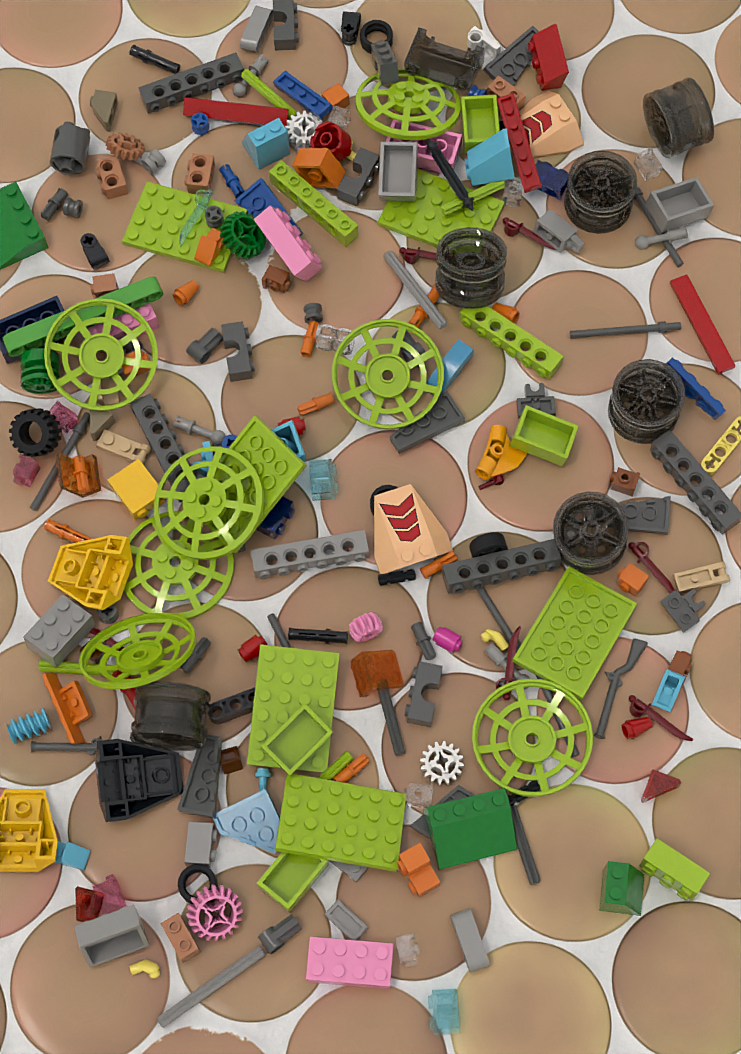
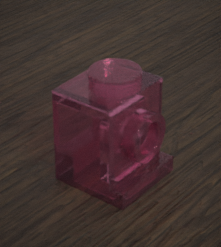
M56 401L49 410L50 415L54 414L56 416L55 421L60 422L58 428H62L63 432L68 433L77 424L78 418L76 413L63 406L59 401Z
M20 454L19 458L21 461L13 469V476L15 477L13 482L19 486L26 485L30 487L40 470V466L36 460Z

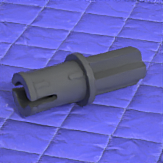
M59 188L55 195L48 200V204L41 212L42 218L49 220L55 211L61 208L60 205L68 197L66 190Z
M422 622L413 624L411 629L417 639L416 644L420 646L425 659L432 660L436 657V653L430 642L431 637L427 635Z
M205 637L201 638L190 657L180 668L189 674L195 664L202 660L201 656L211 645V642Z

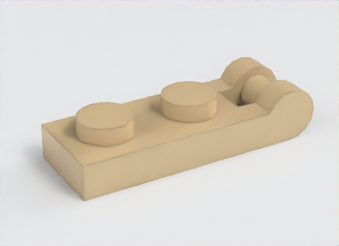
M105 429L96 444L98 449L128 461L134 462L139 459L143 465L146 462V455L150 454L152 450L146 444H140ZM136 451H139V452H140L139 455H134V454H135Z
M725 562L673 574L675 586L679 594L691 591L692 589L696 590L731 581L725 571ZM713 572H718L719 576L715 577Z

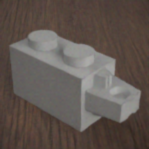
M551 209L537 220L533 232L560 253L566 248L579 253L584 246V242L577 236L578 229Z

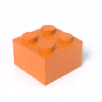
M300 148L292 164L296 172L314 188H338L345 173L341 163L328 148Z

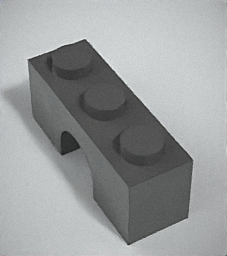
M273 0L274 22H284L283 25L273 26L275 51L296 50L295 43L299 42L298 32H295V28H298V17H294V14H298L297 3H294L293 0Z
M380 40L371 44L372 62L375 70H378L381 84L399 82L397 60L388 41Z
M360 147L353 159V171L361 175L356 178L344 176L337 188V199L356 207L359 201H363L367 187H370L373 183L374 174L379 172L380 155Z
M243 321L222 324L225 349L235 348L239 350L237 355L226 357L230 382L252 379L251 372L255 371L253 360H249L252 350L251 344L246 342V339H249L248 327L244 328Z
M419 661L418 667H414L412 678L415 679V684L410 686L408 697L412 698L411 704L406 705L404 715L408 717V723L431 727L435 703L425 701L422 698V693L426 689L439 690L443 666Z

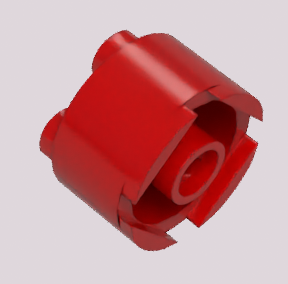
M324 122L316 127V132L310 139L311 148H328L339 162L345 157L350 156L352 141L350 135L344 129L332 122Z

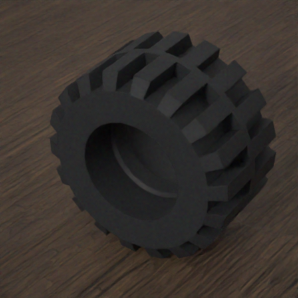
M38 408L22 411L14 417L15 421H11L10 424L13 426L9 429V433H12V436L9 437L10 441H14L12 446L14 448L18 447L17 451L24 453V456L27 457L46 455L54 451L53 448L59 445L57 441H60L62 437L59 436V433L62 432V428H58L60 422L55 421L56 416L54 414L50 415L48 410ZM33 422L37 423L42 431V437L38 443L34 442L29 434V428Z

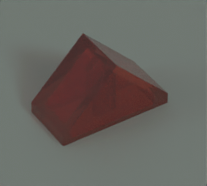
M652 769L641 797L642 803L679 788L681 785L680 779Z
M77 886L75 888L76 920L84 922L98 918L105 894Z

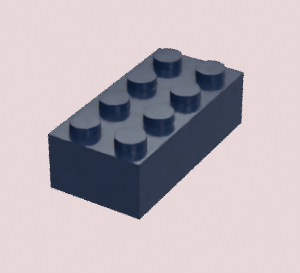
M54 296L0 320V350L7 364L20 359L21 355L11 357L3 342V337L12 331L63 312L64 308L58 296ZM66 337L61 338V339H59V340H56V341H54V342H55V343L60 342V341L66 339Z

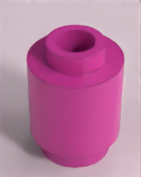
M439 627L432 639L436 642V645L451 653L454 651L458 652L463 644L462 636L446 627Z

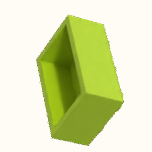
M496 95L461 97L464 154H467L468 150L500 131Z
M525 405L509 446L563 466L568 458L579 426Z
M304 703L261 748L290 776L333 731Z
M656 838L639 865L644 874L649 877H656L662 886L668 889L671 887L677 891L676 894L686 901L688 899L693 900L710 875L708 871L658 838Z
M282 852L256 884L259 889L290 913L328 867V860Z

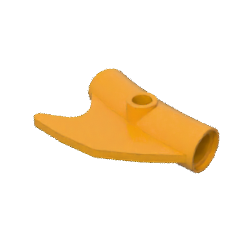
M503 425L491 426L485 451L475 469V474L483 480H489L491 477L517 469L527 455L526 452L509 446L511 441L507 434V428Z

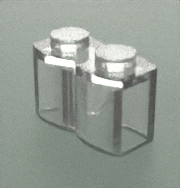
M320 324L315 335L316 347L324 351L334 350L336 352L344 338L352 331ZM355 338L348 344L342 355L352 354Z

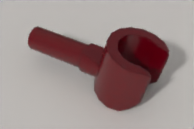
M497 475L493 477V480L479 485V489L482 490L492 485H502L504 482L503 475Z

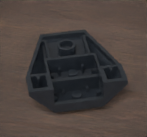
M121 739L97 741L95 766L99 804L105 822L130 819L183 793L179 752Z

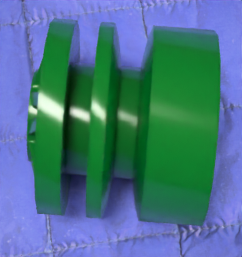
M44 348L30 349L23 352L20 357L22 389L38 394L56 391L57 389L50 380L45 366ZM51 350V366L58 380L60 379V356L57 352Z

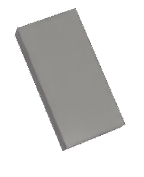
M339 899L324 914L350 940L357 941L368 929V926Z

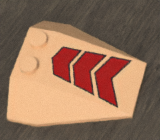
M547 91L540 94L519 111L533 158L569 153L584 146L577 120L558 93ZM509 145V146H510V152H511V158H512L513 161H515L514 155H513V152H512V149H511V145Z
M411 484L374 496V558L380 574H385L453 551L446 530Z

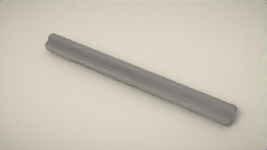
M393 251L386 252L384 254L385 260L439 329L445 328L447 321Z
M257 946L157 1017L160 1026H167L263 958L265 953L262 948Z

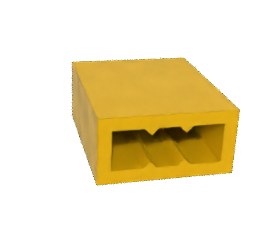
M139 459L107 479L109 486L134 520L144 518L154 508L158 483ZM160 498L159 507L167 500L166 498Z

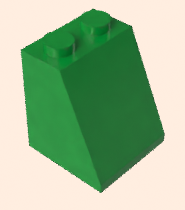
M608 861L603 869L599 911L641 916L644 874L629 863Z

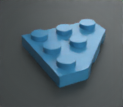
M267 788L216 813V819H213L221 835L237 839L271 853L277 852L275 851L280 816Z

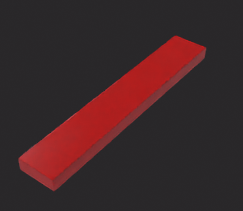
M514 93L497 98L524 192L527 193L542 188Z
M184 97L183 115L193 116L195 113H204L208 118L264 125L279 118L285 127L287 126L289 109Z
M686 274L671 280L670 285L717 374L719 375L734 369L736 365L688 275Z

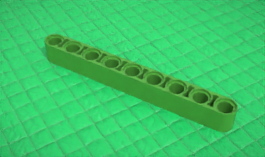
M153 276L95 299H112L136 309L159 300L164 293L157 278ZM90 306L76 313L83 322L94 317H105L107 306ZM114 307L113 318L126 312ZM63 312L6 334L3 337V342L8 354L11 357H16L27 350L44 346L50 328ZM70 316L60 325L52 342L66 337L76 326ZM96 324L88 325V326H86V328H89V327L94 326V325H96Z

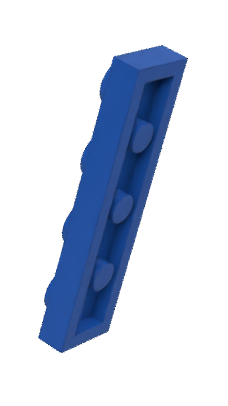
M284 71L273 81L276 88L320 120L333 109L330 102L287 71Z

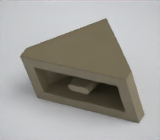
M90 410V434L93 441H97L104 429L108 430L115 423L113 415L109 411Z

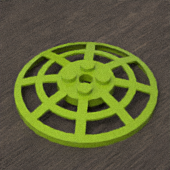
M399 68V78L408 77V80L389 83L392 85L389 90H379L382 86L379 81L372 91L362 92L369 83L379 79V75L376 73L362 82L356 93L355 107L363 122L373 130L396 139L425 140L442 135L456 124L461 112L459 95L448 82L434 74L416 69ZM416 78L423 80L428 84L422 85L414 81ZM441 87H445L453 95L456 103L446 99ZM435 88L440 97L430 95L429 90ZM372 96L373 104L377 110L369 115L362 105L361 98ZM377 96H388V102L382 105ZM430 101L440 103L434 111L428 108ZM445 105L455 109L452 116L443 124L436 117L442 112ZM393 108L396 111L403 113V115L395 114L389 111V109ZM422 111L425 113V115L421 116H410V114L420 113ZM384 114L389 118L402 121L401 130L386 126L375 119ZM430 119L435 125L431 129L408 131L409 122H422Z
M99 298L79 302L69 307L56 319L46 338L44 359L48 376L62 396L79 407L89 410L107 411L124 407L144 393L150 385L157 368L158 350L154 333L141 314L122 302ZM90 306H107L105 317H94L83 322L76 313ZM114 307L129 313L141 325L131 331L126 325L113 319ZM70 316L76 326L67 335L64 344L52 342L60 325ZM104 323L102 333L91 335L86 328L88 325ZM111 325L120 328L127 335L118 341L110 335ZM80 331L85 338L81 347L69 346L73 337ZM146 331L151 343L152 361L141 360L140 346L136 337ZM131 341L135 349V359L124 357L122 347ZM51 350L62 352V363L66 375L58 380L51 366ZM99 351H104L107 354V358L104 361H99L96 358V354ZM68 354L79 356L81 366L71 371L68 364ZM122 365L134 366L130 375L123 381L117 373ZM139 367L149 368L150 372L146 381L135 394H132L127 385L135 378ZM84 372L94 377L92 388L82 384L76 377ZM112 377L117 384L113 388L99 389L101 379ZM72 381L78 388L90 393L89 402L84 403L72 397L62 386ZM120 390L127 398L113 405H96L98 395L112 394Z
M395 319L374 320L354 329L339 345L332 364L333 389L342 407L360 423L378 429L403 428L422 419L437 402L444 381L442 358L432 339L416 326ZM378 327L399 328L396 339L380 338L372 340L368 330ZM406 330L418 336L430 350L420 355L411 345L404 342L403 338ZM362 334L366 344L356 352L352 361L341 357L348 344L355 337ZM392 344L393 348L391 354H379L376 346ZM402 347L410 352L414 359L406 363L398 356L400 348ZM369 350L373 357L369 364L365 366L357 363L359 358ZM433 356L438 370L437 386L426 384L424 362ZM338 364L349 368L348 380L351 390L342 394L337 380ZM418 365L421 373L420 382L410 380L409 370ZM354 370L365 374V384L359 387L355 386ZM390 372L393 378L389 381L384 380L382 374ZM407 387L418 390L407 403L401 395ZM370 390L376 395L377 398L374 406L365 401L360 394ZM423 391L433 393V398L427 407L414 417L409 408L418 401ZM355 397L361 405L371 410L372 413L369 421L356 414L347 405L345 400ZM395 398L399 407L392 409L381 408L384 399ZM403 412L407 421L397 424L376 423L379 413L395 414Z
M203 447L183 455L165 472L156 491L154 516L161 536L175 551L193 559H217L234 552L247 542L260 522L264 507V489L261 478L251 462L241 454L228 448ZM216 451L212 461L200 462L189 466L187 462L188 458L196 454ZM223 453L237 458L247 469L236 474L231 468L219 462ZM181 465L183 472L174 481L170 491L163 490L168 477L176 467ZM209 467L206 477L196 479L193 473L194 470ZM217 468L225 471L231 478L223 483L214 479ZM249 476H252L256 489L255 505L244 503V489L241 481ZM184 477H187L190 485L186 488L185 492H177L178 485ZM234 484L237 488V501L229 500L226 490ZM205 496H209V503L202 505V499ZM160 498H168V513L171 519L164 528L159 517ZM174 499L182 500L184 509L177 516H175L173 509ZM227 508L235 509L231 519L224 525L221 517ZM242 511L253 513L247 528L234 540L228 530L237 522ZM187 517L195 521L193 533L180 525V522ZM214 522L218 529L211 533L201 534L203 524ZM176 528L181 534L191 538V551L177 545L167 534ZM222 535L228 544L224 548L215 551L199 552L200 540H211Z
M174 511L175 516L182 511ZM164 512L159 514L160 519L164 517H169V513ZM155 516L145 520L136 527L128 537L130 543L135 535L146 525L152 523L155 529L154 532L145 538L140 547L130 545L131 553L136 554L135 569L137 577L126 582L124 591L129 600L145 614L166 613L162 612L165 601L189 599L193 610L171 613L189 620L201 616L220 602L226 594L234 574L233 553L227 555L226 575L215 571L216 559H210V566L206 568L199 565V559L184 556L168 545L157 528ZM189 518L186 526H181L193 533L195 521ZM182 534L180 540H172L180 547L191 551V544L187 542L189 538ZM156 536L159 537L162 544L156 551L145 549L152 539ZM220 539L212 542L204 540V545L199 546V552L214 551V549L226 545ZM142 556L152 558L153 568L144 573L141 570ZM175 558L181 560L180 565L177 567L170 565V562ZM196 573L205 575L206 577L201 584L193 589L189 581ZM156 575L163 582L160 592L152 588L146 580ZM211 579L222 582L218 592L201 606L196 595L207 587ZM141 584L148 593L157 598L155 608L152 609L139 601L131 589ZM170 585H182L186 592L179 595L167 594Z
M148 613L133 616L105 628L94 636L81 652L79 667L83 677L97 687L128 689L146 685L169 675L190 657L196 645V633L192 624L179 615ZM165 623L161 631H149L138 634L136 626L143 624ZM174 624L186 630L189 635L178 641L174 635L168 632ZM126 629L129 630L130 637L119 641L111 648L102 644L113 635ZM154 637H156L155 640H141V641H140V639H144V638H154ZM166 639L173 645L163 649L161 642ZM191 640L188 649L179 659H177L181 651V646ZM128 643H131V644L127 645L126 647H124L121 651H117L118 649H120V648L123 647L124 645H126V644H128ZM96 649L105 653L101 658L99 667H87L89 658ZM175 650L171 660H163L164 655ZM111 656L116 657L117 664L106 666ZM158 666H164L152 674H149L148 672L152 669L157 668ZM120 670L122 674L118 677H113L108 672ZM88 673H101L109 682L96 680L90 677ZM141 674L140 678L126 679L130 675Z
M522 679L507 683L496 689L482 703L473 724L472 744L479 766L497 786L520 796L540 797L561 791L580 776L590 758L593 746V732L585 708L571 692L550 681ZM524 687H540L551 690L556 694L551 703L539 699H526ZM516 689L517 702L508 705L499 714L489 708L500 696ZM563 697L576 708L583 723L571 726L566 715L557 708ZM528 706L546 708V711L542 717L530 715ZM520 708L522 718L515 721L514 724L504 719L511 711ZM553 714H556L561 719L565 729L554 730L549 723ZM486 715L494 721L490 732V744L479 746V727L483 716ZM499 725L509 731L508 742L496 743ZM586 731V750L580 763L570 758L574 748V734ZM529 735H534L538 741L535 744H529L526 738ZM568 736V747L564 755L555 750L556 739ZM510 750L514 757H516L510 767L503 761L499 751ZM493 753L497 763L506 771L501 781L488 770L481 754ZM550 756L560 761L555 768L544 773L543 761L547 760ZM523 762L534 764L536 775L520 773L518 769ZM565 765L576 770L564 783L549 789L546 778L557 774ZM513 776L529 781L538 780L541 791H522L512 788L508 784Z

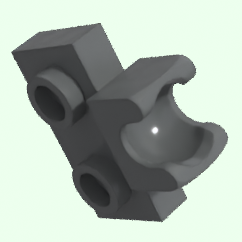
M526 384L524 389L525 398H517L516 401L518 419L525 405L556 416L554 396L545 397L544 384H539L538 391H532L530 384Z
M692 589L683 597L675 590L660 601L683 633L700 621L695 612L706 604L705 601L699 603L692 601V596L696 593L695 589Z

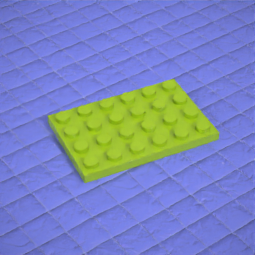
M417 169L416 201H388L377 223L378 226L456 256L468 258L467 260L477 263L505 202L488 195L473 202V211L469 208H461L448 215H444L441 211V205L458 198V196L446 179ZM465 187L468 193L473 191V189Z
M147 181L122 243L126 246L224 273L232 255L230 249H225L226 244L211 267L194 259L200 237L202 235L207 236L212 229L206 223L205 211L210 206H218L222 209L224 219L236 211L239 213L244 211L245 214H248L246 208Z
M254 415L228 449L241 454L251 462L261 478L264 489V507L259 526L307 465L258 416ZM226 453L223 454L219 462L231 468L236 474L247 469L237 458ZM217 468L214 479L223 483L231 478L225 471ZM249 476L241 481L244 489V503L255 505L256 489L252 476ZM234 484L226 490L229 500L237 501V488ZM205 496L202 499V505L209 503V496ZM227 508L221 517L224 525L231 519L235 509ZM242 511L237 522L228 530L234 540L247 528L253 513ZM214 522L206 524L212 532L218 530ZM222 535L218 537L226 546L228 545ZM238 548L232 553H237L240 550V548Z
M568 566L512 662L546 681L561 686L571 692L576 698L582 700L637 603Z
M260 644L247 765L281 768L261 746L304 703L332 729L339 653ZM331 735L296 770L322 773L326 771Z
M287 774L275 851L396 872L398 869L397 862L399 861L406 794L298 774H291L290 776Z

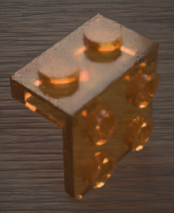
M62 453L57 454L58 483L63 490L82 498L101 491L97 456L91 454L84 457L85 467L89 473L87 476L89 490L81 493L78 491L76 478L73 475L75 470L72 458Z
M393 650L365 651L350 660L356 688L360 697H367L378 689L400 688L404 684L397 657Z

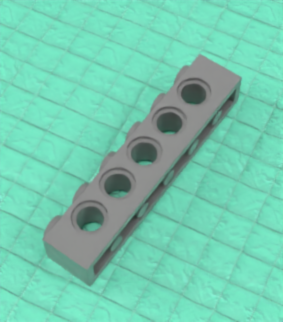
M365 530L253 549L251 550L255 577L265 579L275 574L287 575L291 571L305 572L309 568L314 567L322 569L331 564L344 565L348 561L353 560L361 562L369 558V549ZM347 546L353 548L350 552H346L343 549ZM330 549L333 550L334 553L332 555H326L325 551ZM308 553L315 554L313 558L306 557ZM290 556L296 557V560L293 562L287 561V558ZM270 560L277 561L275 565L268 564Z

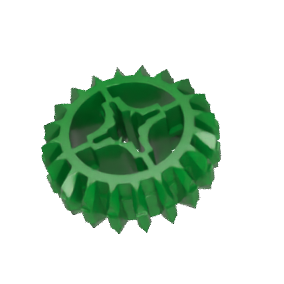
M236 211L231 215L229 214L223 220L222 226L219 229L221 231L220 237L223 238L221 243L226 244L225 249H230L231 254L235 253L236 258L242 257L243 260L258 256L264 250L267 242L265 234L254 221L256 216L252 218L250 213L245 214L244 211L240 213Z

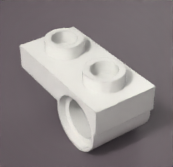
M474 26L468 33L467 48L470 52L478 53L483 50L492 58L500 54L501 45L497 40L489 37L485 31Z

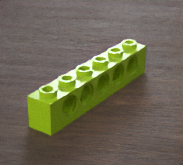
M281 160L269 170L270 183L341 244L347 247L358 237V225Z
M472 297L461 310L459 321H461L463 326L470 327L478 336L485 337L495 347L502 348L510 357L517 358L525 367L535 370L540 377L550 380L562 365L563 355L475 297ZM482 318V319H484V320H483V321H477L476 319ZM492 328H497V329H499V330H498V331H493V330H491V329H492ZM507 338H512V339H514V340H513V341H508V340H506V339H507ZM521 348H528L529 350L523 351ZM536 358H543L544 361H538Z

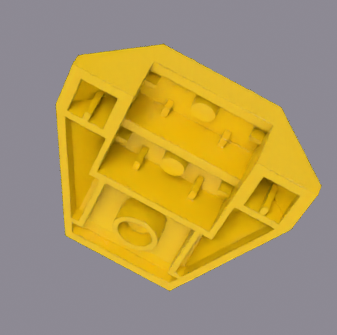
M109 535L60 546L48 582L87 608L98 610L108 608L121 599L133 566L129 538Z
M5 789L0 797V872H39L56 861L58 849L57 836L45 789Z

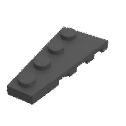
M534 26L530 27L488 63L483 71L493 80L499 75L514 86L532 59V54L528 51V42H530L532 35L539 31Z
M446 391L422 419L409 426L399 428L390 436V440L400 454L465 422V417L448 391Z
M671 496L660 499H646V501H631L624 504L616 503L592 507L591 527L667 535Z
M201 734L179 802L178 811L216 819L222 739L220 737Z

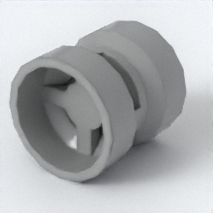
M154 149L148 157H144L141 160V163L149 173L153 174L159 166H163L166 163V160L157 149Z

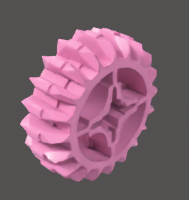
M212 884L211 890L204 886V893L201 894L200 891H197L198 898L191 897L193 904L187 906L188 910H190L186 914L187 918L190 919L188 924L193 926L192 931L194 933L198 932L200 938L205 936L207 941L212 936L214 941H218L220 935L223 939H226L225 933L228 932L230 935H233L231 928H238L239 926L236 921H242V917L238 915L243 913V909L239 907L241 901L236 900L238 896L236 893L231 894L232 890L230 888L224 891L223 885L216 889V886ZM216 899L213 903H207L209 900ZM226 902L230 904V914L228 917L223 912ZM201 909L206 913L203 924L199 921ZM215 910V912H216V910H217V911L219 912V914H216V915H213V916H212V914L210 913V911L213 912V911ZM216 923H222L219 926L213 927Z

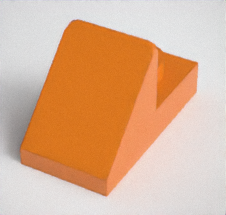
M212 228L207 236L202 235L200 237L194 257L195 260L211 267L225 245L221 243L223 238L220 237V231Z

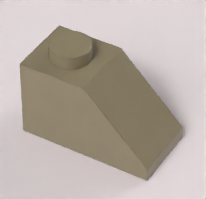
M95 89L94 96L90 98V106L105 130L110 132L118 106L117 95L115 92Z

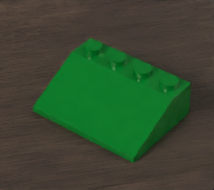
M17 182L0 188L1 270L49 248L45 236Z
M505 788L426 807L423 810L439 870L517 850L511 808Z

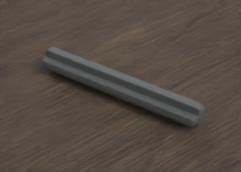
M382 679L376 682L393 750L395 755L399 756L405 754V748L386 680Z
M513 805L510 808L516 843L529 883L534 885L540 882V877L517 806Z

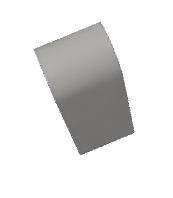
M257 5L254 7L241 37L240 48L256 53L259 52L271 24L273 10Z
M471 909L451 914V921L469 972L489 967L490 963Z

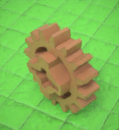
M121 132L118 135L116 133L109 135L105 145L110 154L116 155L117 158L122 157L123 160L126 158L132 161V158L138 160V157L142 158L145 150L144 143L140 142V139H136L134 135L129 136L128 133L123 134Z

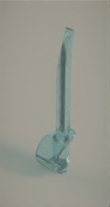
M198 190L196 192L195 202L197 207L181 231L180 247H182L186 236L202 211L208 208L207 203L213 195V190ZM203 194V198L199 200L198 196Z

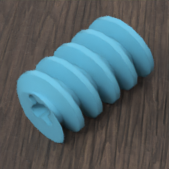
M41 708L40 715L34 710L33 717L26 713L25 720L18 716L17 723L11 718L10 725L7 724L10 738L14 744L17 743V737L24 741L25 734L30 739L33 736V732L39 736L40 729L47 733L49 726L52 730L44 708Z

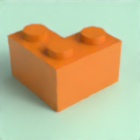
M421 843L399 854V861L397 862L401 875H406L410 881L407 885L413 895L416 893L419 898L439 887L441 883L430 865L431 860Z

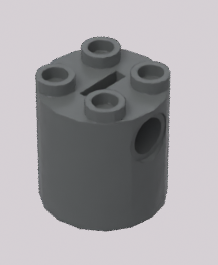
M68 121L56 128L50 157V164L55 170L65 175L80 174L85 170L91 138L90 130L75 126L72 122Z

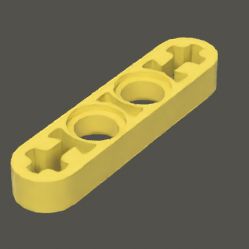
M741 416L735 419L702 460L701 466L709 476L717 472L741 442V430L739 433L736 431L739 424L741 425ZM732 435L736 438V442L729 443L726 437ZM722 449L725 451V455L719 457L715 454V450ZM713 459L715 462L712 468L706 469V465H709Z

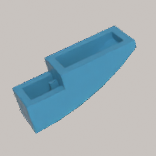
M459 339L442 359L444 381L439 398L459 376L462 368L473 356V349ZM437 367L426 384L437 386Z

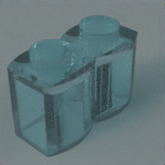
M332 459L309 461L312 500L335 499V493H339L338 482H334L333 476L337 475L336 464H332Z
M457 989L432 990V995H428L429 1008H433V1017H429L430 1030H434V1035L460 1034Z

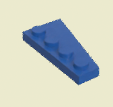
M262 178L257 180L234 200L238 205L246 208L247 212L254 217H257L270 205L276 209L279 208L282 212L285 211L291 218L289 221L291 225H295L301 232L299 236L303 234Z
M672 357L656 371L660 376L666 375L669 378L668 382L672 386L677 385L682 388L683 394L687 398L695 399L696 405L714 420L726 411L722 403L714 399L710 395L709 390L701 386L696 381L695 376L683 368L680 361Z

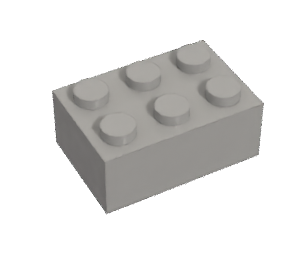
M381 142L378 190L380 200L416 201L417 142Z
M697 177L652 191L645 203L662 233L666 232L667 229L672 230L708 218L714 207L713 202Z
M61 595L23 638L30 650L57 668L95 627L90 613L64 595Z
M134 904L74 926L79 948L90 968L149 946L144 925Z

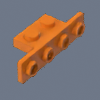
M44 673L42 676L45 687L49 690L52 703L58 711L59 720L67 732L68 740L71 744L85 743L78 725L92 717L93 714L79 682L72 681L62 688L55 673Z

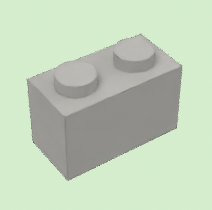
M189 822L184 860L186 866L203 864L211 868V862H215L216 850H213V842H217L218 829H215L213 823Z

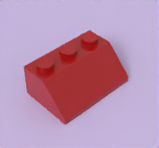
M553 24L532 35L530 42H528V51L533 57L532 66L533 69H536L537 73L536 82L540 85L541 91L561 88L569 73L557 24Z

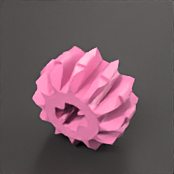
M373 612L365 613L353 619V622L349 624L350 634L356 642H367L382 632V622L377 614Z

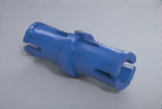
M225 164L226 169L223 165L219 171L226 180L227 187H230L237 199L239 197L238 194L241 195L245 190H243L238 176L234 175L230 165Z

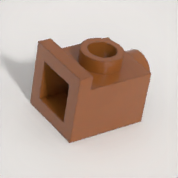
M269 265L262 277L263 288L269 287L273 291L283 293L285 290L288 291L291 286L289 272Z
M618 467L617 472H612L609 481L612 483L611 490L633 497L640 473H634Z
M677 650L668 668L685 676L684 681L692 666L689 663L692 657L691 654Z

